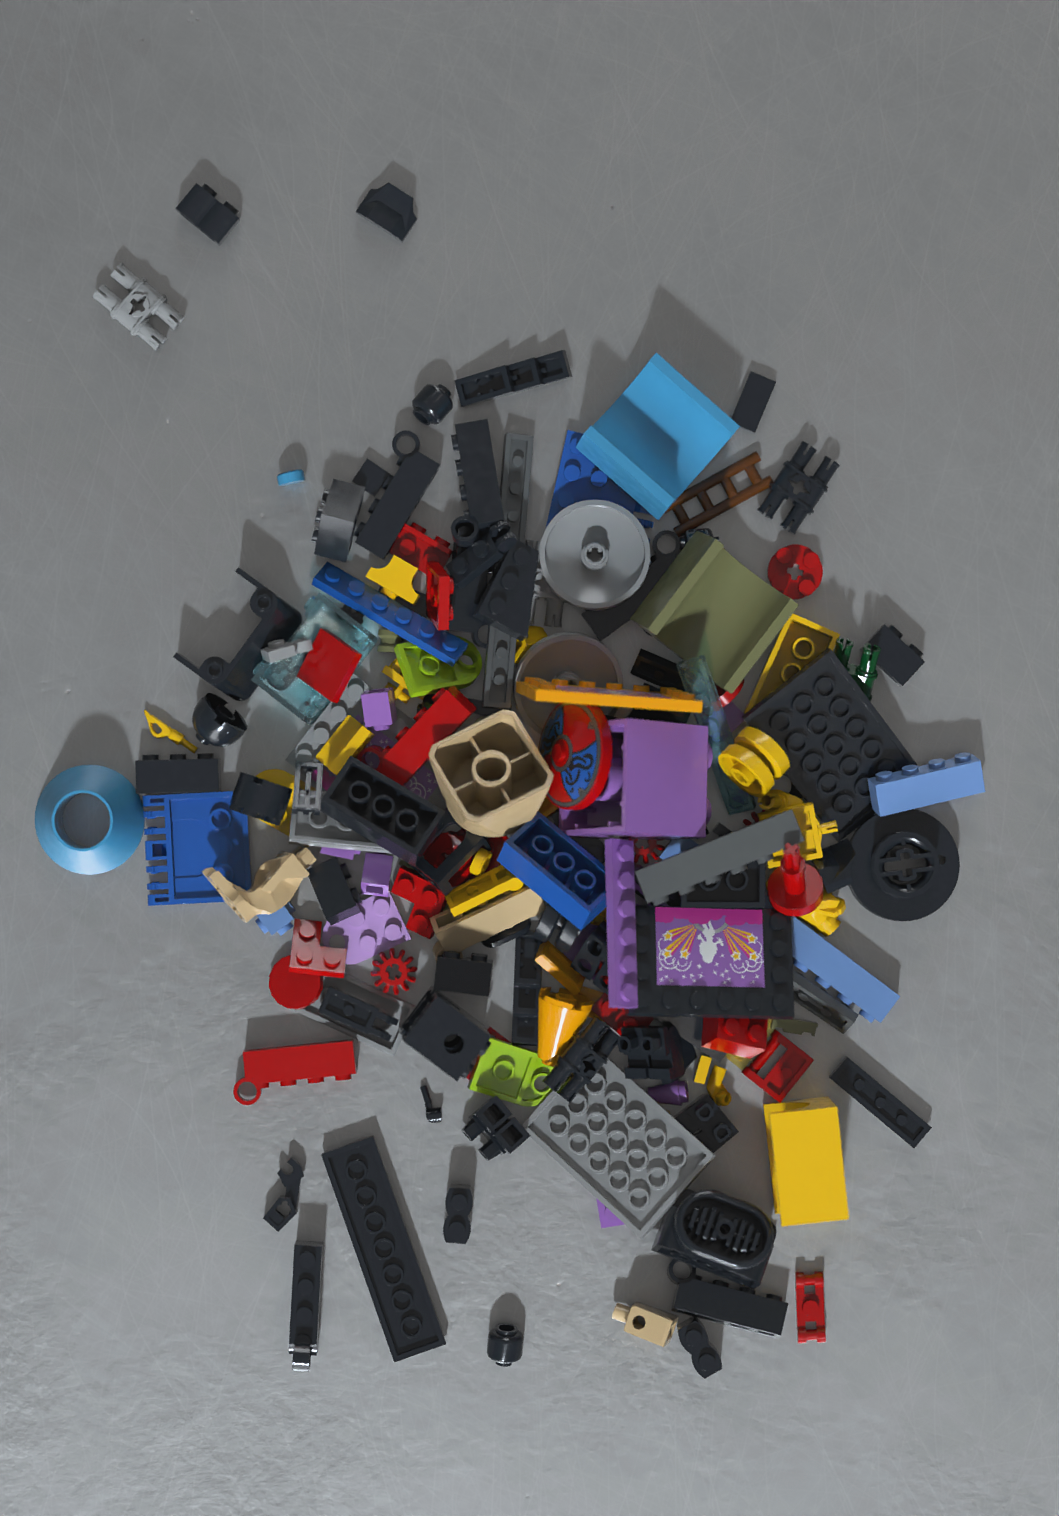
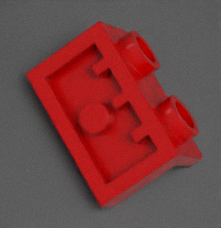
M412 522L410 526L406 523L404 524L389 553L393 556L396 555L426 574V561H438L444 568L453 551L449 549L451 543L437 535L433 540L425 535L427 531L425 528Z

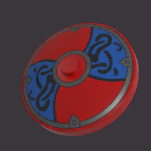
M560 703L553 709L544 724L538 751L554 775L546 796L558 808L582 810L590 806L598 798L606 784L612 760V738L608 721L603 711L597 705Z

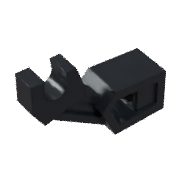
M293 1157L287 1161L293 1167V1172L287 1174L280 1169L277 1173L284 1187H286L285 1196H280L263 1217L278 1232L298 1212L297 1202L301 1178L304 1177L302 1165ZM283 1201H287L291 1209L287 1217L276 1209Z

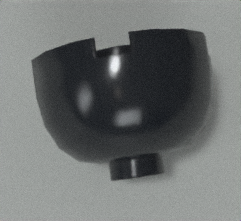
M207 693L195 706L192 715L193 727L197 732V739L204 745L211 744L216 747H226L239 740L244 735L248 726L236 709L234 714H232L224 706L228 702L212 693Z

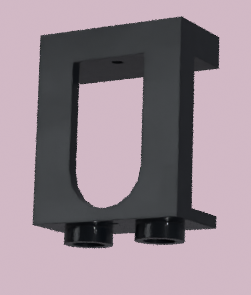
M446 807L444 809L446 811L444 823L432 842L445 828L456 824L466 832L465 839L437 868L432 866L423 857H421L415 867L409 864L445 896L454 889L448 880L481 846L488 851L492 850L486 841L488 837L473 834L462 828L454 820Z

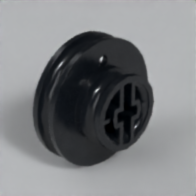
M916 809L882 817L875 814L861 824L850 839V843L857 856L851 868L853 883L848 886L855 899L869 912L888 920L913 921L932 914L951 896L959 876L960 861L958 849L950 832L933 816ZM909 844L918 848L921 853L914 854V850L909 848L890 850L895 846ZM901 853L904 854V859H925V866L905 869L906 876H903L902 870L885 871L884 863L901 861ZM939 855H943L946 859L942 865L939 864ZM916 872H924L922 877L913 884L904 883L899 885L888 877L893 876V880L911 881L917 878Z

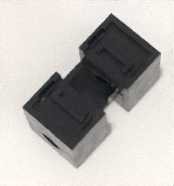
M431 985L398 1030L406 1044L455 1081H458L460 1077L465 1079L474 1068L472 1061L478 1054L483 1056L490 1047L491 1042H489L491 1035L481 1022L440 991L433 990L434 987ZM457 1034L454 1040L445 1042L448 1035Z

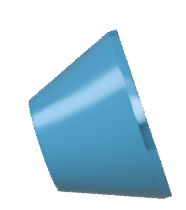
M100 765L75 766L55 776L42 791L35 810L36 834L46 854L61 867L79 874L105 873L127 861L139 846L145 827L144 809L139 794H136L135 787L122 774ZM82 793H89L98 797L104 802L110 814V827L107 835L100 843L93 847H86L75 843L67 835L63 826V813L67 804L75 796Z

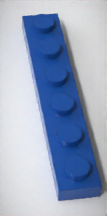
M328 561L313 578V586L452 667L467 649L468 643L446 630H438L429 620Z

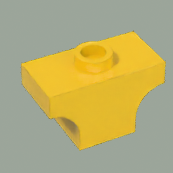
M396 555L392 557L387 566L380 569L371 567L366 574L367 579L382 587L380 591L382 594L393 600L398 596L415 606L420 597L413 588L414 579L419 572L418 568Z

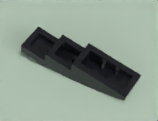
M560 350L541 357H533L514 364L503 365L454 381L461 407L567 379L572 377L566 351Z
M528 931L515 940L512 1044L538 1046V994L542 983V966L535 961V957L543 941L532 937L534 931Z

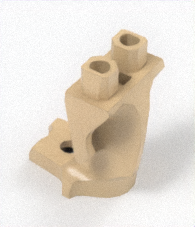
M298 846L291 853L281 851L277 854L276 858L268 860L257 869L252 885L248 890H244L231 883L213 867L205 868L201 872L222 896L225 903L247 923L256 915H269L285 906L294 896L303 878L309 876V872L306 869L316 861V858L306 847Z

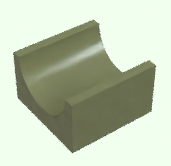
M696 531L630 619L713 684L732 694L799 604L751 572L723 548L724 545L717 539Z

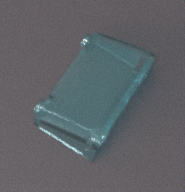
M319 592L317 596L313 595L304 606L306 618L287 642L306 637L311 639L313 644L320 628L327 629L362 654L354 670L355 672L374 648L378 638ZM309 651L297 653L296 656L272 663L261 661L253 671L254 677L251 680L302 721L309 725L313 724L331 701L297 677Z

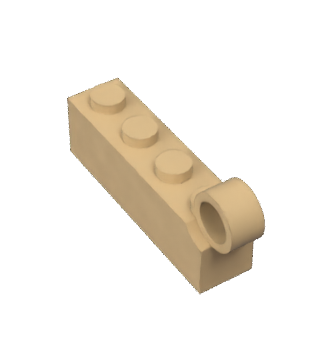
M523 883L521 889L517 891L508 890L494 899L485 901L455 917L450 909H447L429 918L434 933L439 940L433 946V955L436 963L437 956H442L444 951L460 953V958H463L462 951L466 948L487 940L489 937L505 929L512 928L514 925L530 917L537 916L546 909L544 900Z

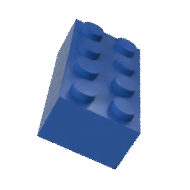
M540 812L505 841L497 861L579 930L587 926L606 908L605 866Z

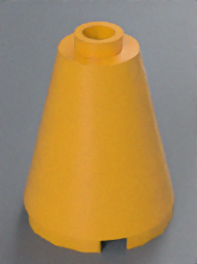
M543 987L538 994L537 1056L542 1059L543 1064L554 1067L558 1062L557 1056L562 1055L574 1040V1035H579L592 1010L593 1001L587 1003V996L580 993L574 996L567 989L559 988V992L555 993L550 992L551 987Z

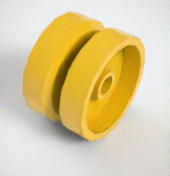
M744 727L734 738V744H729L718 756L719 765L727 777L740 789L755 797H763L774 785V780H779L790 767L789 759L778 743L754 727Z

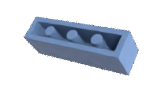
M969 752L958 753L954 758L948 760L941 758L928 761V764L922 766L907 765L897 772L881 771L876 773L875 777L867 778L872 810L880 817L985 792L981 760Z

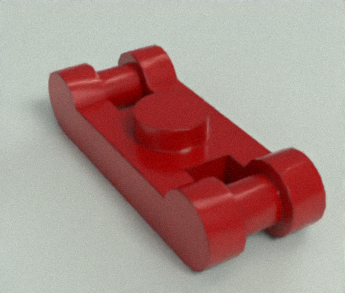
M814 1271V1274L805 1275L804 1272H795L798 1344L806 1343V1340H817V1343L826 1342L823 1271ZM814 1285L815 1292L804 1293V1286ZM816 1321V1329H806L805 1322Z

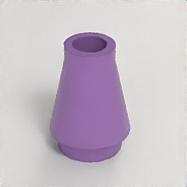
M677 1079L672 1083L648 1087V1095L657 1103L682 1106L683 1103L689 1102V1090L686 1080L680 1081V1079Z

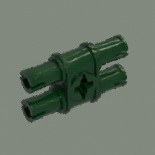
M837 638L834 654L869 701H871L874 681L878 677L876 665L881 648L874 644L872 654L870 655L871 644H864L860 664H849L854 642L846 639L843 649L844 638Z

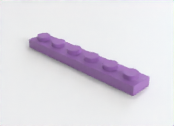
M611 838L605 840L609 1007L633 1009L638 1008L634 844L631 840Z

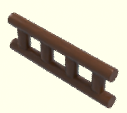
M757 451L686 489L665 512L673 510L680 525L673 528L678 537L683 536L687 530L701 526L770 487L769 484L773 483L770 475L762 479L754 465L761 461ZM745 470L752 485L737 492L730 478ZM721 484L728 498L713 505L706 491ZM697 497L704 511L690 519L682 504Z

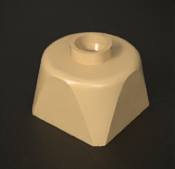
M505 709L433 744L429 752V759L441 794L454 820L465 830L484 837L507 836L519 830L526 822L531 821L538 813L554 776L516 713Z

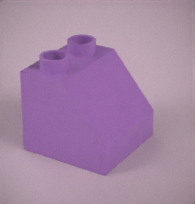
M630 718L607 720L612 738V760L606 784L598 798L590 806L582 810L559 808V829L569 837L649 840L706 838V826L710 821L712 813L711 803L707 798V771L713 759L712 747L708 742V726Z

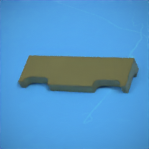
M794 1018L792 1020L772 1019L770 1029L778 1027L787 1033L802 1035L803 1032H808L815 1036L818 1023Z

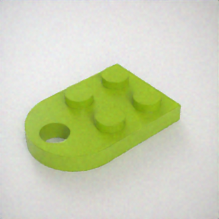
M456 636L468 643L463 655L470 657L473 664L466 665L460 658L452 667L411 642L396 644L394 651L410 698L435 694L441 688L447 690L453 685L457 689H463L473 684L482 669V658L476 646L469 640Z
M491 1037L489 1039L491 1045L483 1056L478 1055L467 1087L470 1090L492 1097L497 1095L501 1100L520 1106L532 1107L541 1104L553 1090L549 1086H546L544 1089H536L534 1082L539 1076H547L554 1067L543 1064L536 1051Z

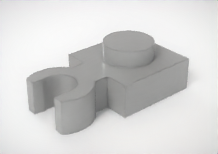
M303 637L289 643L284 642V639L274 640L268 643V647L260 650L262 659L272 663L296 656L297 653L311 651L313 647L311 639Z

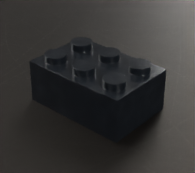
M757 860L747 863L748 869L732 875L731 870L720 874L721 880L706 885L705 880L694 884L696 890L680 895V906L685 908H765V862L758 864Z

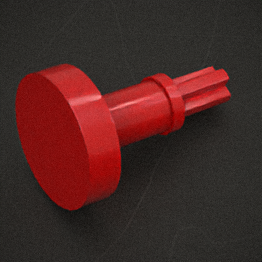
M786 843L780 866L773 871L768 880L769 900L772 906L784 915L803 916L814 911L822 902L824 896L823 880L813 866L805 863L804 858L800 855L799 846L797 844L791 846L790 843Z

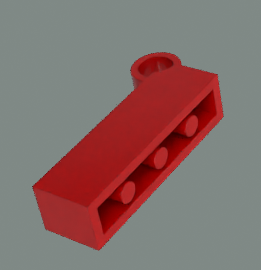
M454 685L447 690L441 688L432 697L435 703L429 709L422 708L413 719L416 723L410 729L407 726L404 727L397 734L395 739L398 742L392 748L389 745L384 749L378 745H370L358 754L357 759L368 765L365 759L366 753L374 752L378 755L380 764L378 768L373 769L404 786L429 760L431 746L453 735L477 708Z
M354 1039L244 1050L245 1077L237 1081L233 1094L240 1104L251 1105L260 1098L262 1088H268L271 1082H280V1086L296 1085V1080L307 1079L308 1083L324 1082V1077L335 1076V1081L352 1079L351 1074L357 1073ZM243 1082L253 1083L257 1089L256 1096L249 1100L242 1098L239 1094L240 1084Z

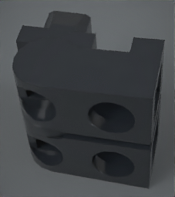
M603 920L584 942L570 967L589 981L597 974L593 984L609 995L608 985L603 981V977L608 976L607 923ZM582 959L590 963L591 970L586 969L581 964Z
M632 1025L621 1027V1036H618L617 1039L619 1052L628 1055V1067L624 1068L625 1079L649 1078L671 1080L685 1074L680 1034L675 1026Z
M707 1093L696 1098L673 1116L691 1134L701 1129L694 1136L712 1153L716 1152L739 1132Z
M497 1095L490 1098L469 1116L470 1120L461 1130L470 1141H473L481 1133L486 1137L488 1141L478 1149L486 1161L506 1152L511 1154L531 1136L515 1117L508 1118L512 1113Z

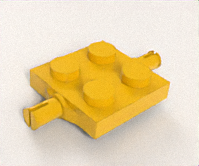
M812 802L758 813V819L761 821L792 809L804 841L798 844L800 846V855L805 861L823 857L821 849L822 834L838 832L836 820L821 824L818 822ZM783 850L772 853L774 859L767 861L768 868L780 866Z

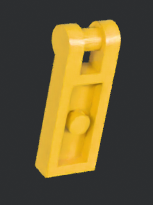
M500 865L454 888L445 896V899L455 917L485 901L494 899L508 890L517 891L521 889L523 882L503 865Z

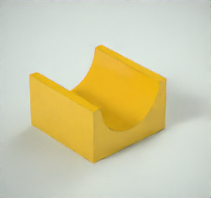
M828 1096L782 1101L781 1103H763L774 1213H780L781 1226L849 1219L837 1106Z

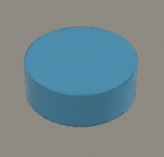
M299 469L278 474V485L285 486L305 481L304 471Z

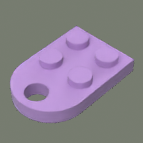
M390 891L388 897L373 895L362 900L358 904L361 912L333 925H330L327 921L322 932L323 946L331 947L329 941L333 935L343 936L345 939L343 949H347L346 964L360 963L379 954L381 951L384 952L411 939Z

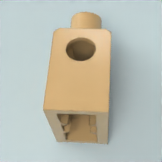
M617 1302L612 1318L626 1323L623 1331L665 1347L671 1341L679 1316L641 1302L634 1303L632 1307ZM639 1315L644 1317L645 1325H641L638 1322Z

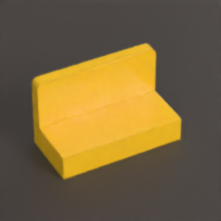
M348 715L318 752L316 759L337 776L349 757L357 758L358 754L367 746L375 734L351 715Z

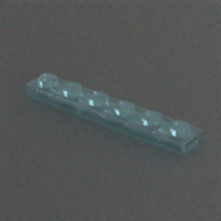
M705 655L679 661L676 666L685 692L695 694V699L703 701L702 713L693 712L697 725L708 726V742L713 751L711 766L728 815L754 810L756 807L754 796L734 784L723 772L718 762V756L729 744H734V739Z

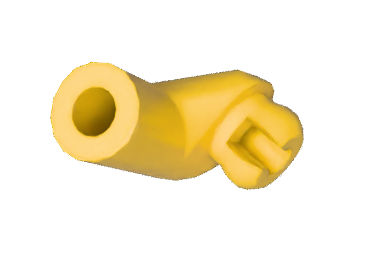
M714 1065L706 1090L716 1105L727 1106L732 1099L731 1094L728 1093L722 1083L727 1069Z

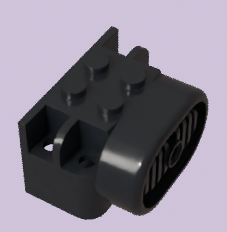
M686 1189L663 1215L651 1250L755 1289L761 1285L774 1247L773 1244L777 1231L767 1215L760 1208L747 1201L713 1189L700 1190L698 1192Z

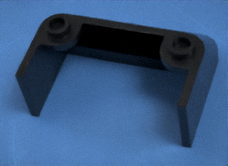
M238 567L235 572L257 587L251 596L250 607L256 615L262 618L261 622L230 664L220 657L213 656L207 658L199 668L180 653H175L173 657L236 701H245L252 696L266 677L267 672L276 663V661L272 663L264 661L260 649L268 647V643L274 640L284 639V642H291L302 627L303 618L296 608Z

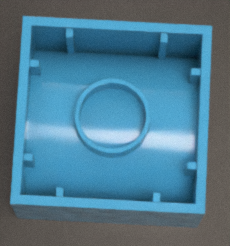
M655 353L612 406L595 424L586 430L575 448L652 516L659 520L725 446L740 426L659 354Z

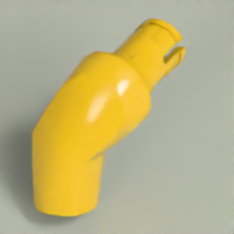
M778 789L770 790L763 797H758V803H762L759 805L760 808L766 811L804 804L801 798Z

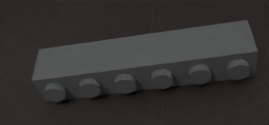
M789 809L634 872L646 902L653 901L654 906L670 900L669 894L679 891L680 895L696 890L694 884L704 880L706 885L721 880L720 874L731 870L732 875L748 869L746 864L757 860L758 864H762L774 859L772 853L780 850L784 851L786 843H790L791 846L795 844L799 846L798 843L803 842L804 838L792 809Z

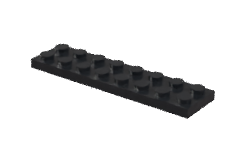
M374 1135L322 1153V1159L393 1361L397 1362L446 1345L442 1328Z

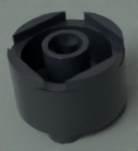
M240 772L230 800L229 809L280 826L293 789Z

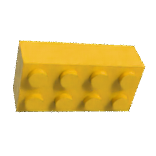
M793 613L779 631L743 713L748 712L827 648L833 651L840 634Z

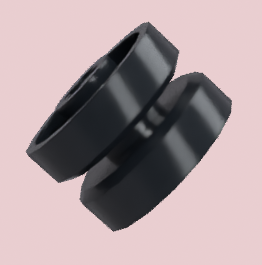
M547 903L546 909L543 911L532 937L547 942L550 940L554 929H558L559 931L554 941L555 947L568 953L575 937L578 938L581 930Z

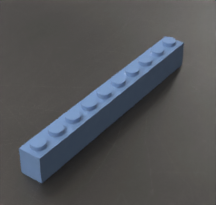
M692 839L670 840L659 857L665 859L680 853V851L696 847L698 844ZM765 895V908L759 909H775L769 897ZM791 916L792 957L795 958L793 964L804 973L808 969L817 975L815 981L828 990L832 986L839 991L836 997L849 1007L852 1003L861 1008L859 1014L872 1023L876 1019L881 1023L900 996L797 918Z

